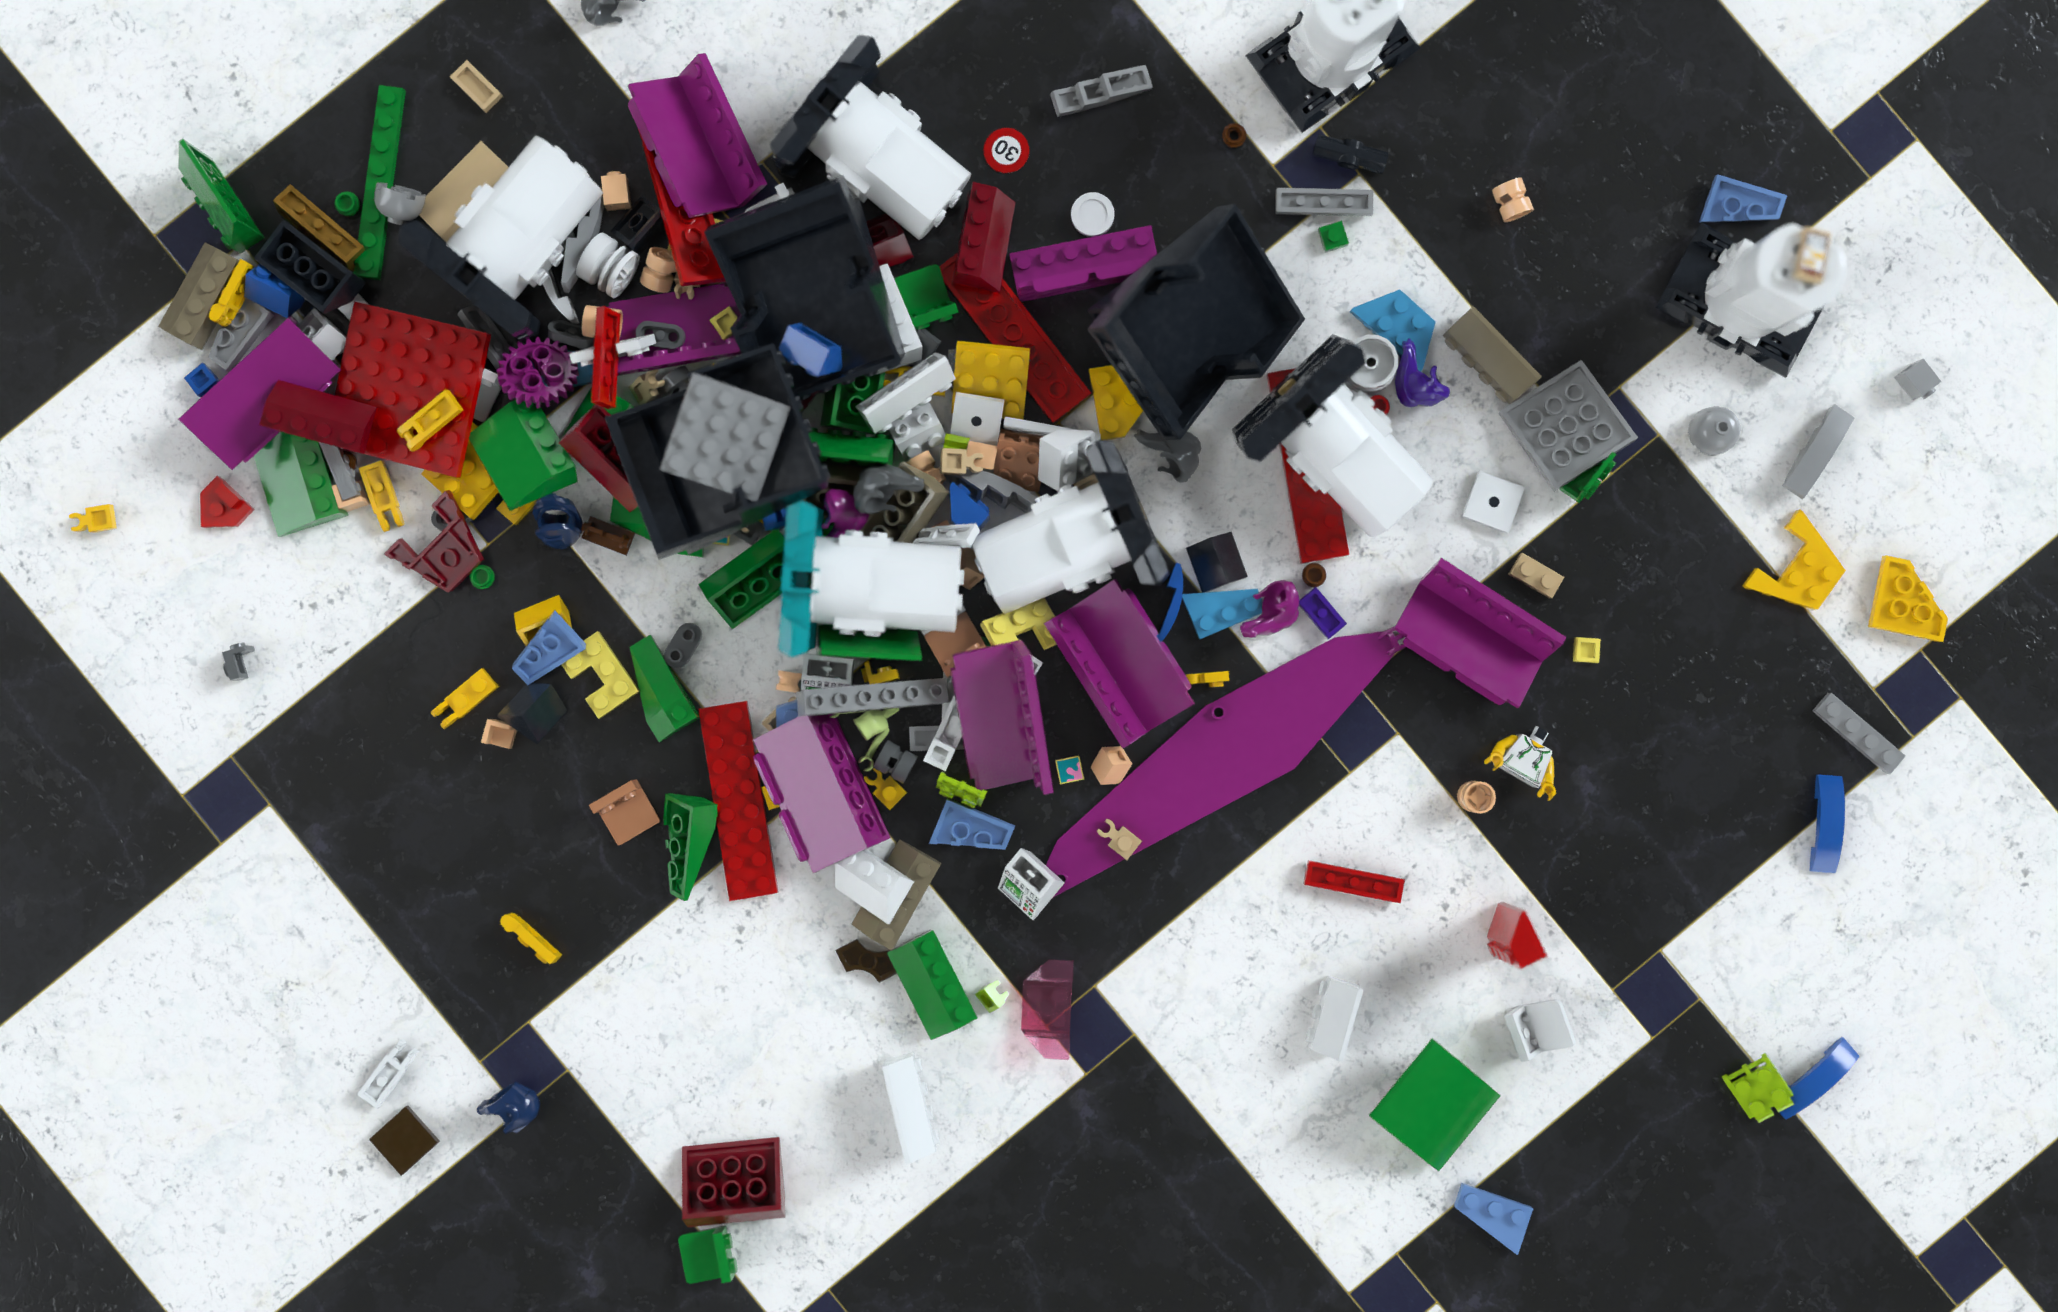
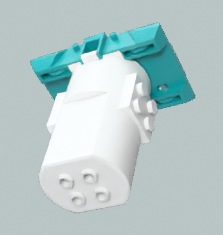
M799 501L787 507L778 650L789 657H796L816 648L817 623L834 624V628L840 629L839 633L854 634L856 630H865L864 635L879 636L887 628L955 632L958 610L962 609L963 594H959V585L964 583V570L960 569V546L893 542V539L887 538L888 533L871 532V537H863L862 531L846 530V535H840L839 538L823 537V528H821V525L824 524L823 509L815 504Z

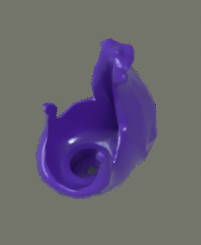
M1410 338L1407 341H1403V354L1395 377L1396 395L1401 404L1410 408L1417 407L1418 405L1428 407L1444 401L1449 397L1450 389L1442 385L1436 375L1437 366L1431 368V378L1420 372L1417 367L1414 342Z

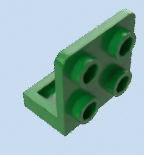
M932 264L894 278L916 330L929 327V322L935 320L939 322L950 320L953 318L952 314L958 313L956 303L949 300L938 265Z
M1612 451L1606 460L1564 485L1559 490L1579 504L1583 498L1589 500L1601 484L1600 480L1603 481L1615 466L1616 462L1613 459L1616 454Z
M726 1225L680 1235L678 1242L687 1283L693 1284L721 1278L722 1283L733 1280L737 1273V1262L735 1257L732 1258L731 1248H733L731 1234L727 1232Z

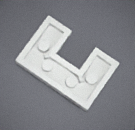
M654 334L619 341L616 344L618 357L633 356L649 351V346L656 344ZM594 347L570 353L571 362H581V366L593 364Z

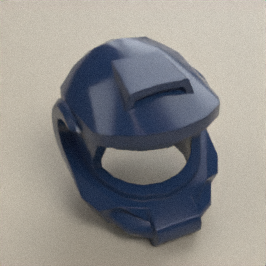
M551 493L537 499L533 508V515L539 529L535 530L536 536L545 545L554 549L562 550L575 544L582 533L583 521L573 501L557 496L556 493ZM550 510H559L566 512L567 514L555 515L545 512Z
M513 1082L494 1094L490 1099L483 1100L477 1107V1113L480 1115L486 1114L487 1116L499 1115L504 1121L503 1126L505 1128L503 1133L508 1134L512 1131L518 1133L537 1117L540 1101L535 1091L518 1082Z

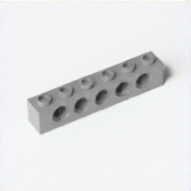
M946 678L807 689L796 692L798 717L938 705L948 702Z

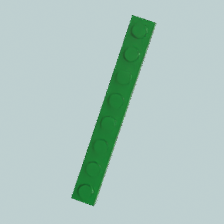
M379 85L358 237V242L364 246L365 251L355 260L354 273L360 278L377 280L381 278L388 217L381 214L376 208L374 195L376 183L378 182L388 183L387 188L389 189L393 187L406 93L403 88Z

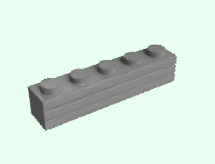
M319 442L342 500L347 501L361 496V487L354 479L355 472L352 468L350 469L348 464L350 461L348 456L344 454L343 448Z

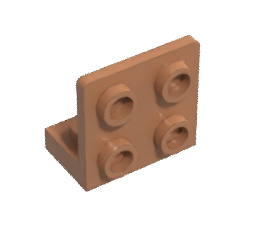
M1001 429L993 474L1025 490L1039 492L1041 481L1038 480L1040 438L1044 436Z
M966 612L957 616L955 632L931 631L924 635L947 678L951 676L950 668L954 667L952 654L986 647Z
M637 779L627 782L589 805L593 814H600L617 845H622L660 822V818Z

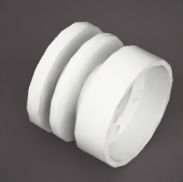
M602 232L597 234L583 251L578 261L576 275L591 285L598 282V289L600 291H606L608 296L616 298L632 280L638 268L640 256L634 251H630L626 246L618 249V242Z

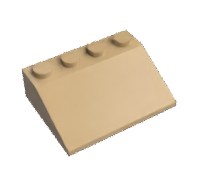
M480 141L427 194L420 216L447 243L459 228L454 222L457 218L455 214L462 205L467 206L473 199L471 195L478 186L483 187L487 183L490 187H493L509 167Z

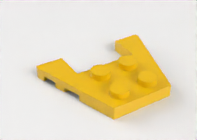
M1799 509L1796 510L1784 528L1802 540L1804 544L1782 575L1775 581L1759 568H1755L1742 586L1746 589L1774 596L1802 607L1818 610L1846 570L1805 513Z

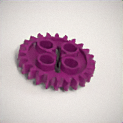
M539 337L536 338L535 343H532L528 338L525 345L518 341V348L509 347L510 354L503 353V360L498 361V381L503 393H508L510 400L516 398L518 405L525 401L528 408L532 403H535L536 407L539 408L543 402L547 407H550L551 400L558 404V397L567 398L566 391L573 392V384L578 383L577 363H572L570 353L573 352H568L566 345L560 347L559 341L550 344L549 338L544 343L540 341ZM541 376H543V380H544L545 384H547L548 387H546V386L544 385V383L542 382Z

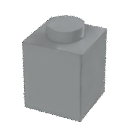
M1924 358L1912 363L1894 377L1912 400L1919 397L1923 399L1929 397L1936 391L1934 387L1942 382Z

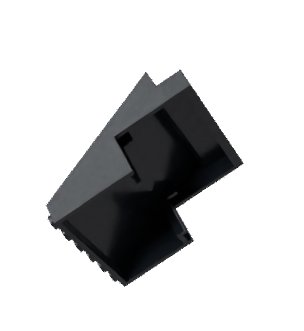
M843 175L710 225L704 231L741 313L730 329L742 354L772 343L776 351H778L788 326L798 323L803 324L841 347L843 365L841 371L819 377L806 373L805 368L799 364L794 365L785 360V364L782 367L785 374L790 373L794 383V387L791 390L793 395H798L801 401L811 396V393L816 391L824 393L831 390L833 385L839 383L847 385L854 382L856 377L862 375L870 377L881 368L887 367V369H892L901 364L905 351L859 197L853 199Z
M1236 204L1216 207L1087 310L1094 320L1088 327L1089 332L1163 440H1181L1226 380L1262 378L1305 320Z
M773 343L687 373L689 382L694 372L790 407L757 501L746 498L742 485L732 488V493L660 469L687 389L605 417L658 560L685 550L690 555L827 488V479L830 478L828 469L825 464L821 465L818 456L821 455L819 446L816 441H811L809 433H812L810 423L807 418H802L800 410H803L801 400L798 395H793L791 390L794 387L790 373L785 374L782 367L785 364L781 350L776 351Z

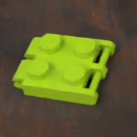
M943 772L940 773L936 788L940 789V795L950 799L953 796H957L962 799V804L970 808H975L976 805L981 807L987 792L983 789L981 791L969 786L964 781L960 782L950 778Z
M1766 1053L1761 1055L1762 1058L1749 1065L1743 1064L1742 1069L1729 1076L1727 1074L1722 1076L1724 1082L1750 1119L1755 1117L1758 1123L1774 1115L1771 1107L1774 1106L1778 1112H1781L1794 1105L1790 1098L1794 1096L1792 1090ZM1763 1062L1766 1063L1765 1065L1755 1069L1754 1071H1751L1752 1068L1762 1064ZM1743 1073H1746V1075L1742 1076L1741 1078H1739V1079H1737V1080H1735V1081H1733V1082L1731 1081L1732 1079L1738 1077L1739 1075H1741V1074H1743Z

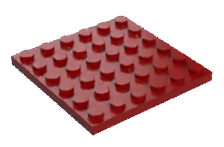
M354 301L335 396L377 407L365 454L461 478L491 334ZM444 390H450L463 411L425 441L421 448L411 452L406 446L407 441L399 436L397 429ZM414 429L413 434L415 436L418 434L416 429Z

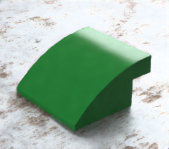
M1432 1038L1369 1116L1437 1171H1440L1501 1095Z

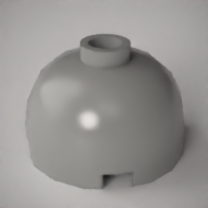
M376 183L375 205L381 214L388 217V222L402 225L403 221H411L420 215L425 204V194L421 195L419 191L399 185L389 189L387 188L388 183Z
M1713 406L1701 410L1692 418L1689 423L1688 434L1692 445L1701 450V453L1714 456L1727 452L1736 444L1740 437L1741 427L1739 419L1732 411L1724 407Z

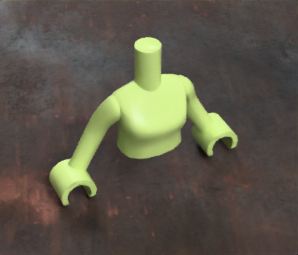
M899 708L865 711L860 717L853 719L866 741L877 735L866 755L858 760V763L863 762L865 759L869 761V766L863 771H870L873 768L874 762L872 757L889 733L887 718L900 711ZM836 713L834 715H831L830 718H835L839 716V714L847 713Z

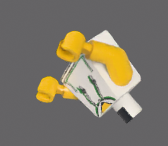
M1536 726L1530 737L1524 734H1517L1498 741L1491 755L1484 760L1485 764H1488L1490 761L1493 762V771L1500 768L1531 787L1539 788L1541 785L1540 790L1537 792L1538 797H1541L1545 792L1548 794V801H1550L1556 794V789L1553 786L1554 759L1551 756L1552 751L1542 745L1549 733Z

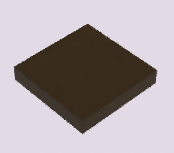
M408 1105L369 1139L401 1176L440 1142Z

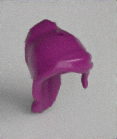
M830 489L825 493L824 505L820 507L824 511L827 510L829 514L821 528L826 529L830 523L834 522L832 530L825 537L839 538L840 535H846V530L860 531L868 521L870 514L860 513L855 509L854 497L849 492Z
M1286 580L1274 581L1259 593L1254 594L1253 597L1255 599L1264 597L1262 614L1255 620L1243 622L1240 630L1243 637L1253 638L1257 635L1275 634L1295 623L1299 616L1298 607L1300 599L1295 585Z

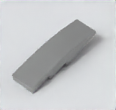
M1146 65L1105 73L1100 78L1078 82L1073 87L1054 90L1050 96L1056 115L1060 117L1119 101L1151 90L1153 86Z
M602 195L591 207L590 216H584L579 222L577 238L567 237L561 279L563 291L566 293L570 292L579 278L576 275V268L583 251L599 233L604 210Z
M1835 404L1830 407L1821 425L1814 430L1806 447L1798 454L1782 486L1799 498H1805L1834 455L1854 417Z
M966 468L965 475L943 474L950 483L954 482L957 486L962 483L971 492V497L976 501L978 499L982 501L986 496L1003 509H1006L1011 503L1023 512L1028 513L1033 511L1031 505L1035 504V499L1038 498L1022 487L986 471L973 473Z

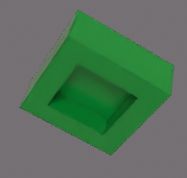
M1342 221L1319 227L1318 232L1325 252L1349 245Z

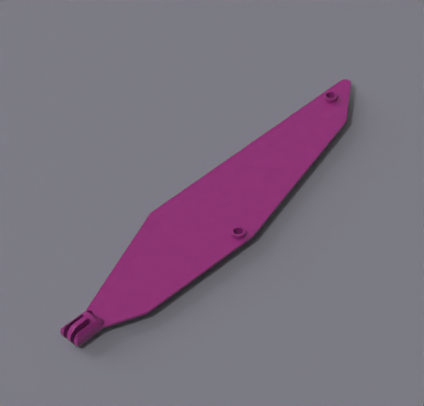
M1395 626L1383 632L1334 637L1205 706L1057 840L1046 866L1057 876L1064 875L1066 881L1053 897L1125 859L1108 846L1112 840L1111 838L1102 837L1097 832L1098 829L1104 833L1110 831V825L1105 822L1106 819L1114 823L1117 831L1124 826L1142 841L1132 853L1134 855L1295 769L1392 656L1406 648L1403 643L1400 645L1398 643V640L1405 636L1402 634L1394 636ZM1216 708L1222 709L1223 715L1221 717L1214 715Z

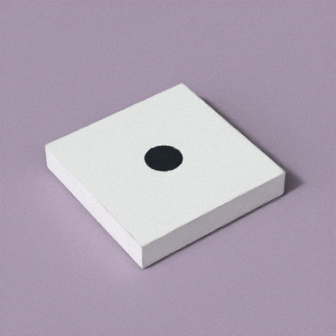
M956 392L950 434L970 438L969 441L997 446L1004 399Z
M1478 471L1462 517L1507 534L1510 531L1525 487Z

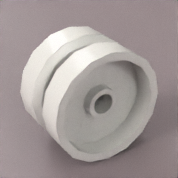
M1365 335L1357 338L1354 343L1363 349L1365 361L1367 363L1374 361L1375 365L1373 367H1369L1367 364L1363 365L1347 382L1354 389L1361 390L1363 393H1376L1384 390L1392 382L1398 368V354L1395 347L1388 339L1379 335Z

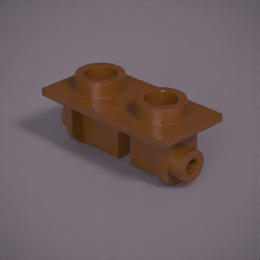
M592 516L589 517L588 522L583 523L581 529L584 531L582 539L626 556L635 536V533Z

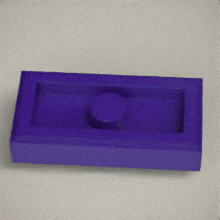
M1314 587L1299 600V607L1327 640L1347 624L1317 587Z

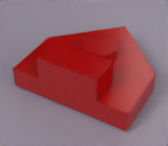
M216 476L200 493L202 528L239 527L255 510L220 476Z

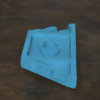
M1399 289L1352 308L1350 313L1372 333L1388 339L1395 347L1400 358L1403 354L1402 342L1410 338L1416 347L1418 370L1420 372L1423 370L1436 321Z

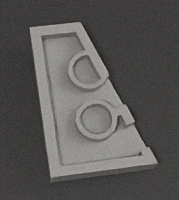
M245 298L241 309L237 312L234 320L231 321L232 323L228 327L223 326L222 329L218 330L209 358L230 372L239 363L274 314L265 307Z

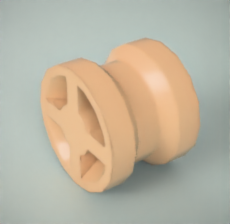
M778 670L780 679L779 683L776 684L775 690L795 693L800 691L798 684L802 679V674Z

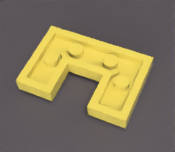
M1045 598L1007 614L1001 613L982 621L980 624L991 646L1017 641V635L1029 630L1034 631L1044 650L1057 645L1044 623L1055 617Z
M597 631L584 640L586 643L585 650L561 665L571 679H574L591 666L604 683V686L589 695L585 700L597 718L601 719L636 695L639 689L601 633Z

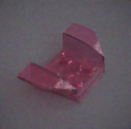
M1050 959L1023 980L1021 1031L1046 1059L1069 1060L1074 961Z

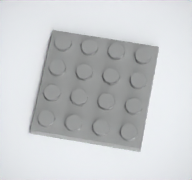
M1582 360L1499 412L1505 424L1554 492L1606 460L1612 451L1617 453L1638 438Z
M693 372L660 469L732 493V488L742 485L746 498L757 501L790 407Z

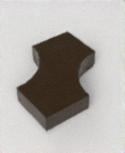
M858 938L835 950L846 972L863 970L872 974L879 983L897 974L887 955V952L890 950L882 952L869 950L860 943Z

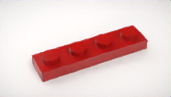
M601 306L596 308L591 402L606 409L616 408L619 355L616 344L619 343L621 314L608 307Z
M1308 860L1303 884L1401 904L1405 879Z

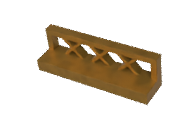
M290 184L273 200L278 213L354 272L353 261L365 251L364 246Z

